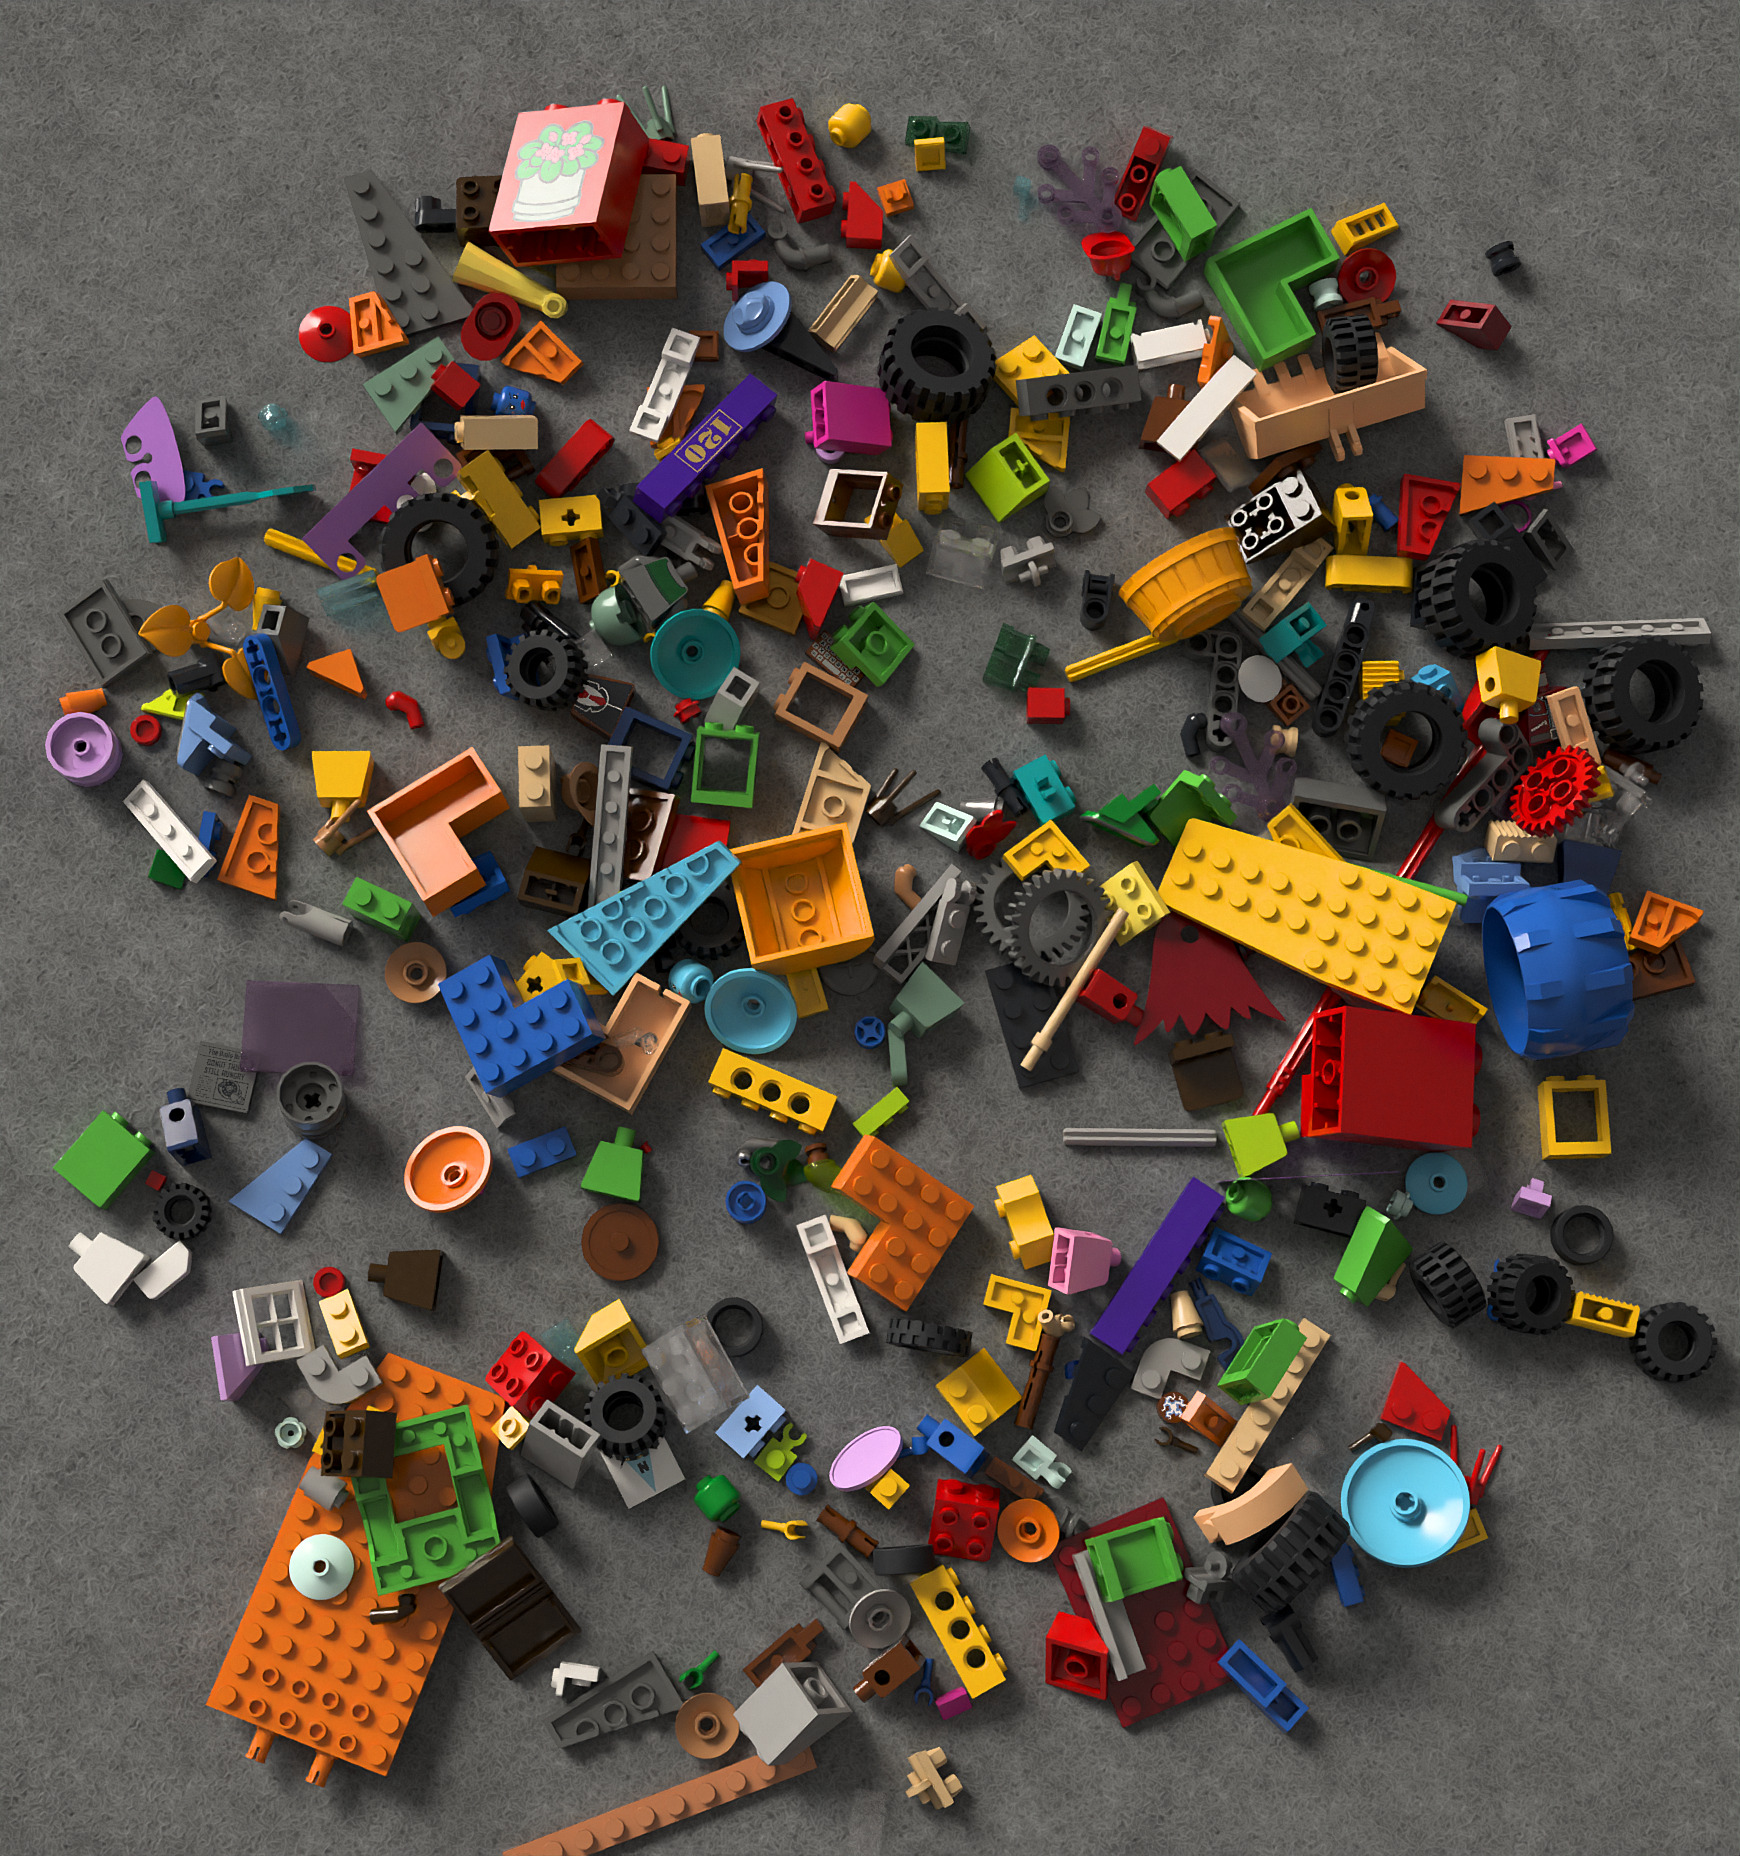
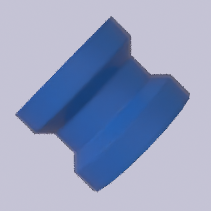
M874 1016L861 1018L855 1026L854 1037L856 1042L865 1049L879 1047L885 1038L883 1022Z

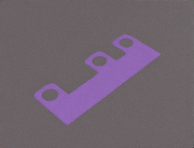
M421 422L330 510L302 540L340 579L350 581L364 568L366 561L348 540L384 505L393 513L398 510L397 501L402 495H411L413 498L419 496L407 482L421 469L438 486L446 487L456 478L462 466ZM439 459H448L453 465V472L447 478H440L434 472V464ZM343 553H350L357 560V565L351 572H343L338 568L337 560Z

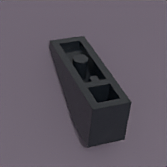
M790 312L789 318L779 334L768 344L761 347L827 381L837 382L838 380L837 368L793 312Z

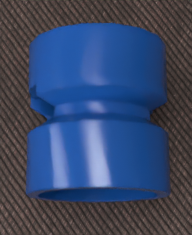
M737 1182L727 1192L725 1199L726 1208L731 1218L736 1222L745 1225L753 1224L759 1221L765 1214L767 1208L766 1196L762 1188L755 1182Z

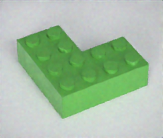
M1312 208L1208 258L1203 270L1207 281L1259 372L1310 348L1316 336L1315 330L1293 292L1334 272L1340 257Z

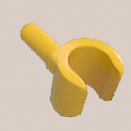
M766 1520L761 1522V1528L783 1532L790 1540L806 1538V1536H799L795 1532L797 1525L808 1526L803 1520L789 1521L787 1523Z

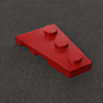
M1403 474L1400 479L1397 556L1422 561L1427 560L1462 483Z

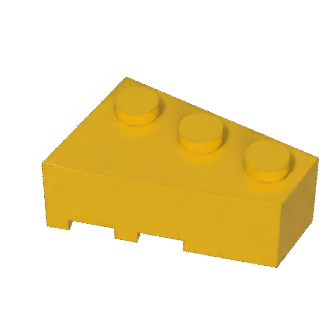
M487 450L460 469L456 478L466 491L469 490L477 506L486 513V518L490 523H493L497 534L511 551L541 528L538 523L541 520L531 505L529 507L526 506L521 498L523 493L514 481L510 482L504 474L505 469L500 461Z

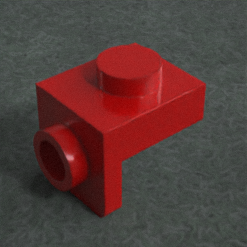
M756 259L747 261L732 260V272H726V291H732V301H738L739 288H752L760 283L768 282V261Z

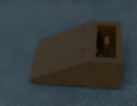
M1300 468L1224 516L1228 527L1235 529L1241 543L1240 548L1246 564L1311 544L1336 528L1315 482Z

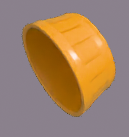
M1222 527L1193 537L1149 562L1122 585L1119 590V596L1126 606L1150 630L1153 637H1156L1159 641L1166 642L1192 637L1223 621L1240 607L1242 601L1251 593L1253 587L1252 579L1248 573L1240 548L1241 543L1235 529Z

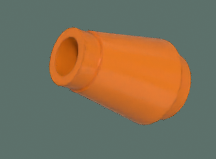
M102 688L65 693V697L59 698L64 715L77 712L91 714L107 706Z

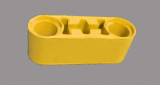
M1331 555L1326 557L1325 588L1327 590H1331V587L1343 588V591L1391 593V590H1401L1403 594L1410 593L1413 590V560L1404 557Z

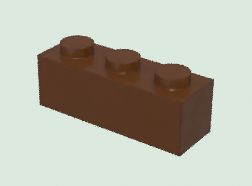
M996 1456L993 1457L984 1471L986 1475L1021 1499H1034L1038 1501L1044 1492L1043 1488Z

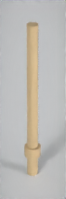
M1118 908L1041 1033L1037 1032L1031 1041L1033 1045L1021 1063L1022 1067L1031 1071L1043 1051H1048L1053 1043L1051 1040L1129 916L1128 912Z

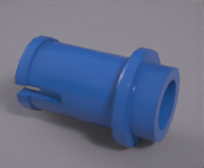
M1374 493L1369 498L1373 519L1386 532L1398 521V517L1382 502L1381 499L1383 497H1378Z

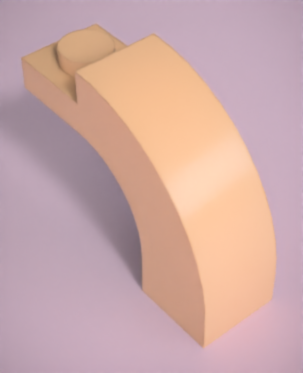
M1290 1463L1269 1469L1254 1487L1240 1497L1225 1504L1199 1510L1193 1518L1209 1543L1223 1540L1226 1545L1254 1535L1278 1520L1309 1489L1294 1465Z

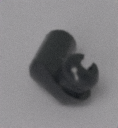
M1191 713L1188 715L1181 729L1180 736L1186 758L1201 754L1196 735L1199 729H1204L1207 726V717L1204 713Z

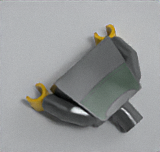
M644 555L634 556L621 565L618 571L609 570L605 573V578L607 579L616 576V582L610 585V587L621 584L651 630L655 628L656 632L648 633L644 636V643L655 636L666 620L687 609L689 590L685 584L698 577L694 566L689 561L675 569L668 557H645Z

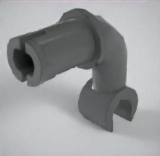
M780 221V235L773 233L769 224L767 239L775 247L778 257L787 266L805 272L809 267L832 262V255L828 244L805 250L802 248L794 250L786 241L787 226Z
M1147 273L1146 280L1149 285L1141 284L1137 277L1135 284L1136 294L1141 298H1145L1150 309L1158 316L1179 320L1183 314L1203 307L1204 299L1198 289L1177 298L1172 296L1169 299H1164L1155 290L1156 278L1152 274Z

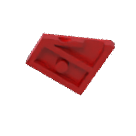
M1399 1362L1380 1419L1431 1439L1441 1441L1451 1411L1406 1363Z

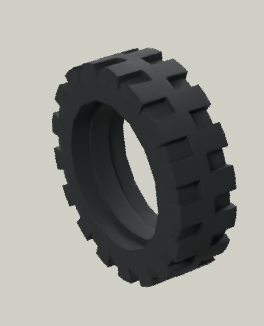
M890 1319L886 1343L935 1354L969 1357L973 1333L964 1329L907 1319Z

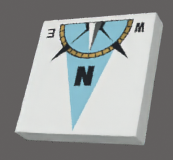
M665 1437L658 1438L659 1445L656 1449L652 1446L648 1448L650 1454L643 1457L642 1453L636 1454L637 1460L630 1461L628 1456H624V1460L619 1461L616 1460L615 1455L609 1458L604 1455L603 1451L600 1452L628 1509L685 1480Z

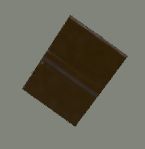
M512 1536L503 1540L438 1586L510 1681L538 1661L546 1658L551 1652L582 1631Z

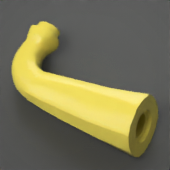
M468 242L454 272L452 282L489 294L492 292L504 293L512 297L516 303L539 310L550 318H559L565 315L568 310V304L560 294L553 292L496 259L474 244Z

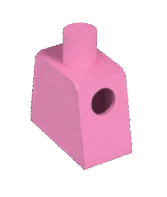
M1055 1228L1048 1286L1068 1295L1105 1285L1108 1281L1110 1267L1118 1266L1121 1262L1120 1251L1117 1248H1112L1111 1240L1098 1234Z

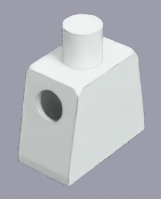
M79 1233L69 1245L71 1250L81 1256L73 1267L75 1272L104 1303L111 1306L115 1305L132 1283L133 1278L138 1275L150 1259L148 1255L104 1233L98 1234L94 1241Z

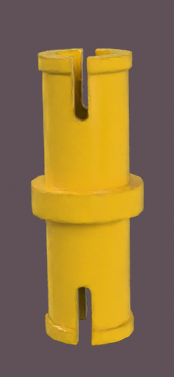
M739 173L734 176L733 195L729 198V208L731 210L728 231L733 234H740V227L742 234L747 230L748 212L752 208L750 193L753 182L752 176L747 173H741V180H739Z

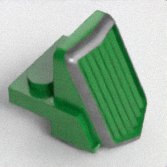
M1153 783L1131 801H1128L1123 793H1121L1098 812L1087 810L1080 816V820L1142 849H1150L1160 841L1140 815L1142 816L1159 803L1156 797L1161 794V791Z

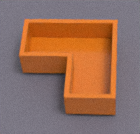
M473 747L367 810L431 915L435 917L486 885L459 839L510 807L502 791Z
M865 1134L831 1185L833 1189L880 1220L846 1274L896 1308L907 1312L974 1208V1205L878 1138Z

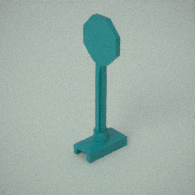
M157 481L139 482L149 543L167 541L164 520L176 518L178 514L250 504L260 499L316 491V486L310 484L263 492L247 491L174 502L173 500L160 502Z

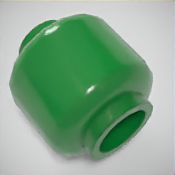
M707 1475L695 1487L698 1493L695 1495L694 1503L711 1522L720 1520L724 1523L741 1508L739 1504L741 1493L725 1475H718L714 1478Z

